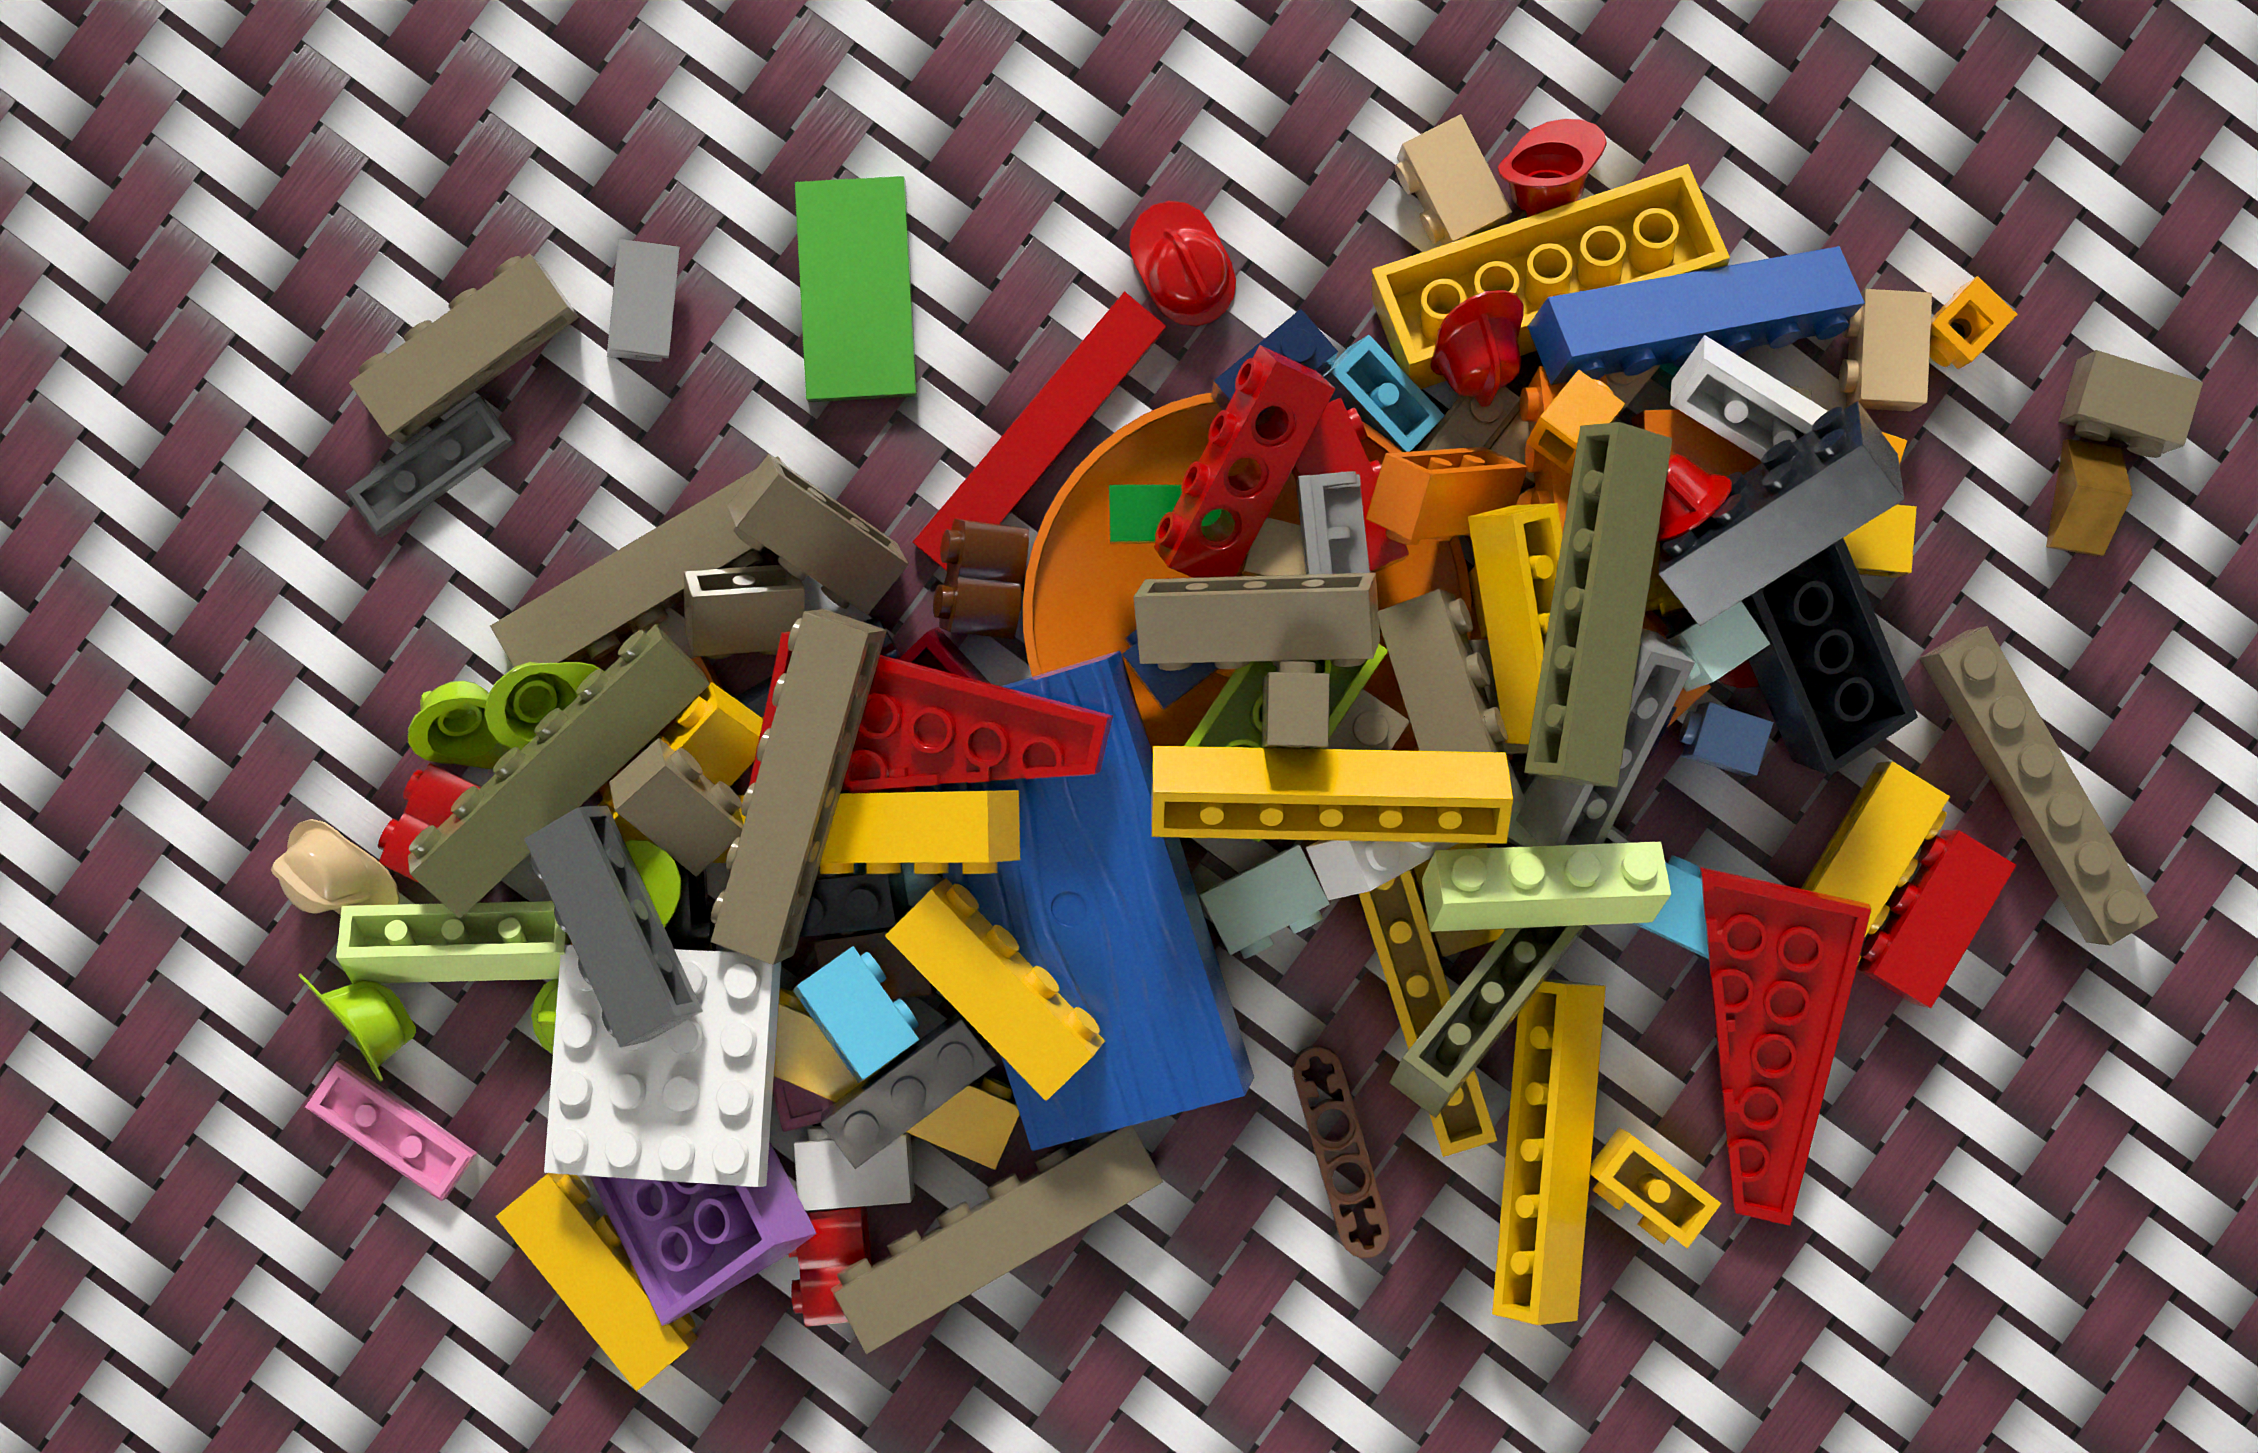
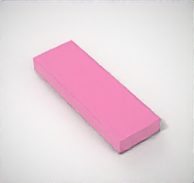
M343 1060L336 1061L305 1106L312 1113L440 1201L448 1197L477 1154L476 1151Z

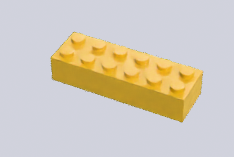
M1686 164L1372 269V301L1397 365L1420 389L1446 381L1443 375H1437L1430 368L1437 333L1443 319L1457 305L1472 296L1486 291L1505 290L1515 293L1524 304V316L1518 336L1520 356L1537 351L1527 326L1548 297L1728 266L1730 256L1690 166Z

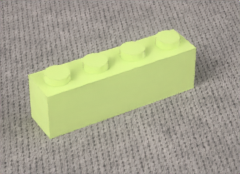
M1661 842L1435 850L1422 878L1430 932L1649 923L1654 921L1671 896Z
M553 901L476 903L460 919L444 904L342 906L336 959L352 984L359 981L410 983L559 979L560 955L565 954V945H571V940L556 921Z

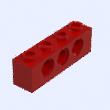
M1259 345L1253 358L1247 359L1241 366L1235 381L1236 391L1226 410H1221L1213 419L1208 433L1209 442L1199 461L1193 462L1187 469L1182 481V494L1173 511L1163 516L1156 530L1154 549L1169 568L1192 578L1236 576L1336 389L1317 371ZM1275 406L1273 417L1267 423L1255 426L1259 413L1267 407ZM1242 458H1248L1247 466L1241 473L1235 476H1228L1229 469L1234 462ZM1222 509L1221 515L1216 522L1208 526H1201L1203 518L1210 511Z

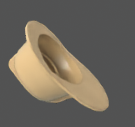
M310 819L298 823L290 832L287 844L288 850L275 860L271 868L272 873L279 879L287 898L293 905L305 912L318 914L334 910L341 915L342 906L399 905L400 898L397 884L389 871L373 856L347 840L337 830L322 821Z

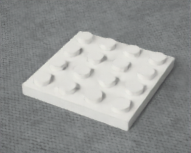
M565 945V954L560 955L544 1173L749 1187L766 1186L781 962L772 965L739 952L674 949L703 1012L648 1042L620 1048L616 1038L610 1035L602 1020L603 1010L592 986L584 980L579 971V958L573 945Z

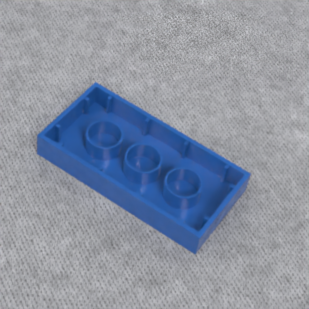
M1121 651L1002 686L1113 715L1101 771L1097 774L1034 779H1005L976 783H947L914 787L916 792L1019 790L1020 860L997 862L998 873L963 874L962 863H949V873H942L943 878H946L952 885L960 884L965 887L979 904L978 911L992 926H1002L1015 938L1019 945L1018 952L1033 967H1042L1056 980L1059 986L1058 993L1073 1008L1080 1007L1091 1015L1099 1026L1100 1032L1098 1034L1105 1040L1095 1055L1047 1101L1002 1057L1031 1150L1035 1151L1245 1096L1255 1077L1179 837H1152L1151 787L1153 753Z

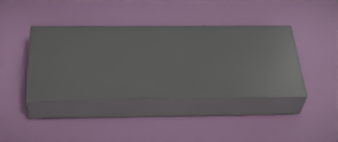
M479 396L345 492L376 536L383 538L515 444V441L485 399Z

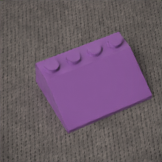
M770 1141L767 1185L763 1187L590 1176L662 1326L672 1323L778 1262L817 1234Z

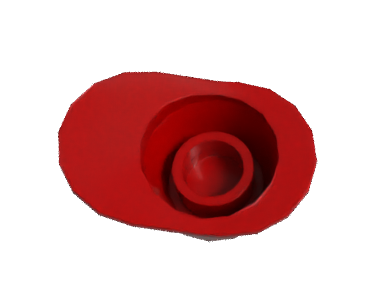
M1581 119L1554 120L1532 128L1520 139L1498 166L1500 177L1509 183L1510 194L1515 205L1526 210L1527 217L1580 200L1583 195L1587 175L1602 156L1607 145L1604 131L1596 124Z
M1166 201L1152 205L1139 215L1131 229L1129 248L1133 262L1154 303L1162 314L1179 325L1197 327L1212 323L1225 313L1234 298L1236 277L1232 262L1214 227L1202 211L1185 202Z
M1505 290L1486 291L1472 296L1457 305L1443 319L1438 330L1430 362L1431 370L1437 375H1443L1450 387L1460 396H1474L1482 407L1490 406L1498 389L1514 380L1520 372L1521 358L1518 336L1524 316V304L1515 293Z
M1670 455L1657 540L1666 541L1677 538L1703 523L1725 502L1732 490V481L1726 476L1707 474L1682 455Z

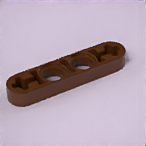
M1319 1045L1309 1046L1301 1050L1294 1058L1292 1077L1337 1232L1345 1249L1353 1256L1362 1259L1373 1258L1380 1254L1388 1244L1390 1238L1389 1224L1344 1070L1338 1057L1331 1050ZM1318 1056L1323 1064H1332V1071L1325 1074L1326 1086L1330 1094L1340 1088L1341 1099H1324L1313 1107L1309 1106V1097H1319L1314 1081L1309 1078H1302V1071L1310 1068V1058ZM1329 1109L1340 1110L1348 1118L1349 1126L1347 1132L1337 1140L1325 1139L1317 1130L1318 1118ZM1351 1162L1357 1164L1364 1172L1362 1186L1353 1193H1343L1337 1190L1333 1185L1332 1178L1336 1168L1343 1163ZM1371 1196L1373 1204L1361 1206L1370 1225L1378 1224L1379 1230L1371 1234L1372 1243L1363 1246L1358 1238L1349 1239V1232L1357 1228L1352 1209L1350 1208L1341 1214L1339 1205L1357 1204Z

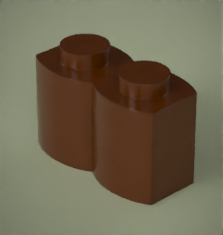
M954 518L951 530H945L942 536L940 547L941 561L947 563L944 585L937 586L933 599V614L935 618H939V627L941 629L954 633L1014 639L1020 615L1021 583L1028 557L1029 529Z

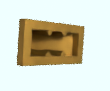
M2071 439L2063 440L2047 537V548L2098 557L2104 556L2133 496L2121 448Z

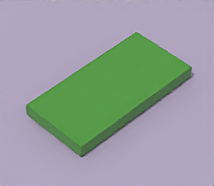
M904 176L795 182L806 400L808 402L917 396L906 180Z

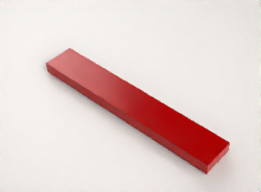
M1124 291L913 540V544L947 572V563L941 561L940 547L942 536L945 530H951L954 518L1002 525L1166 331V325Z

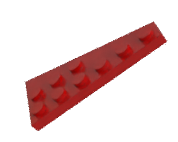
M791 631L781 633L758 745L764 732L772 726L777 708L772 703V697L778 679L782 674L787 673L792 651L788 649V639ZM880 655L841 791L1097 774L1101 771L1113 715ZM757 750L749 786L752 783H756L761 761L757 760Z
M1700 867L1734 1211L1736 1214L1791 1226L1872 909L1868 903Z

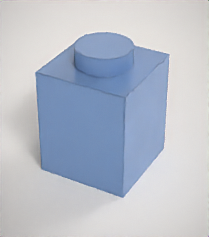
M1712 702L1698 704L1696 712L1688 711L1680 730L1679 742L1685 743L1682 757L1741 776H1756L1774 722Z

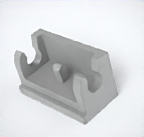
M618 239L607 357L662 362V358H669L680 247Z
M1355 471L1298 476L1296 490L1306 575L1370 573L1360 474L1356 475Z

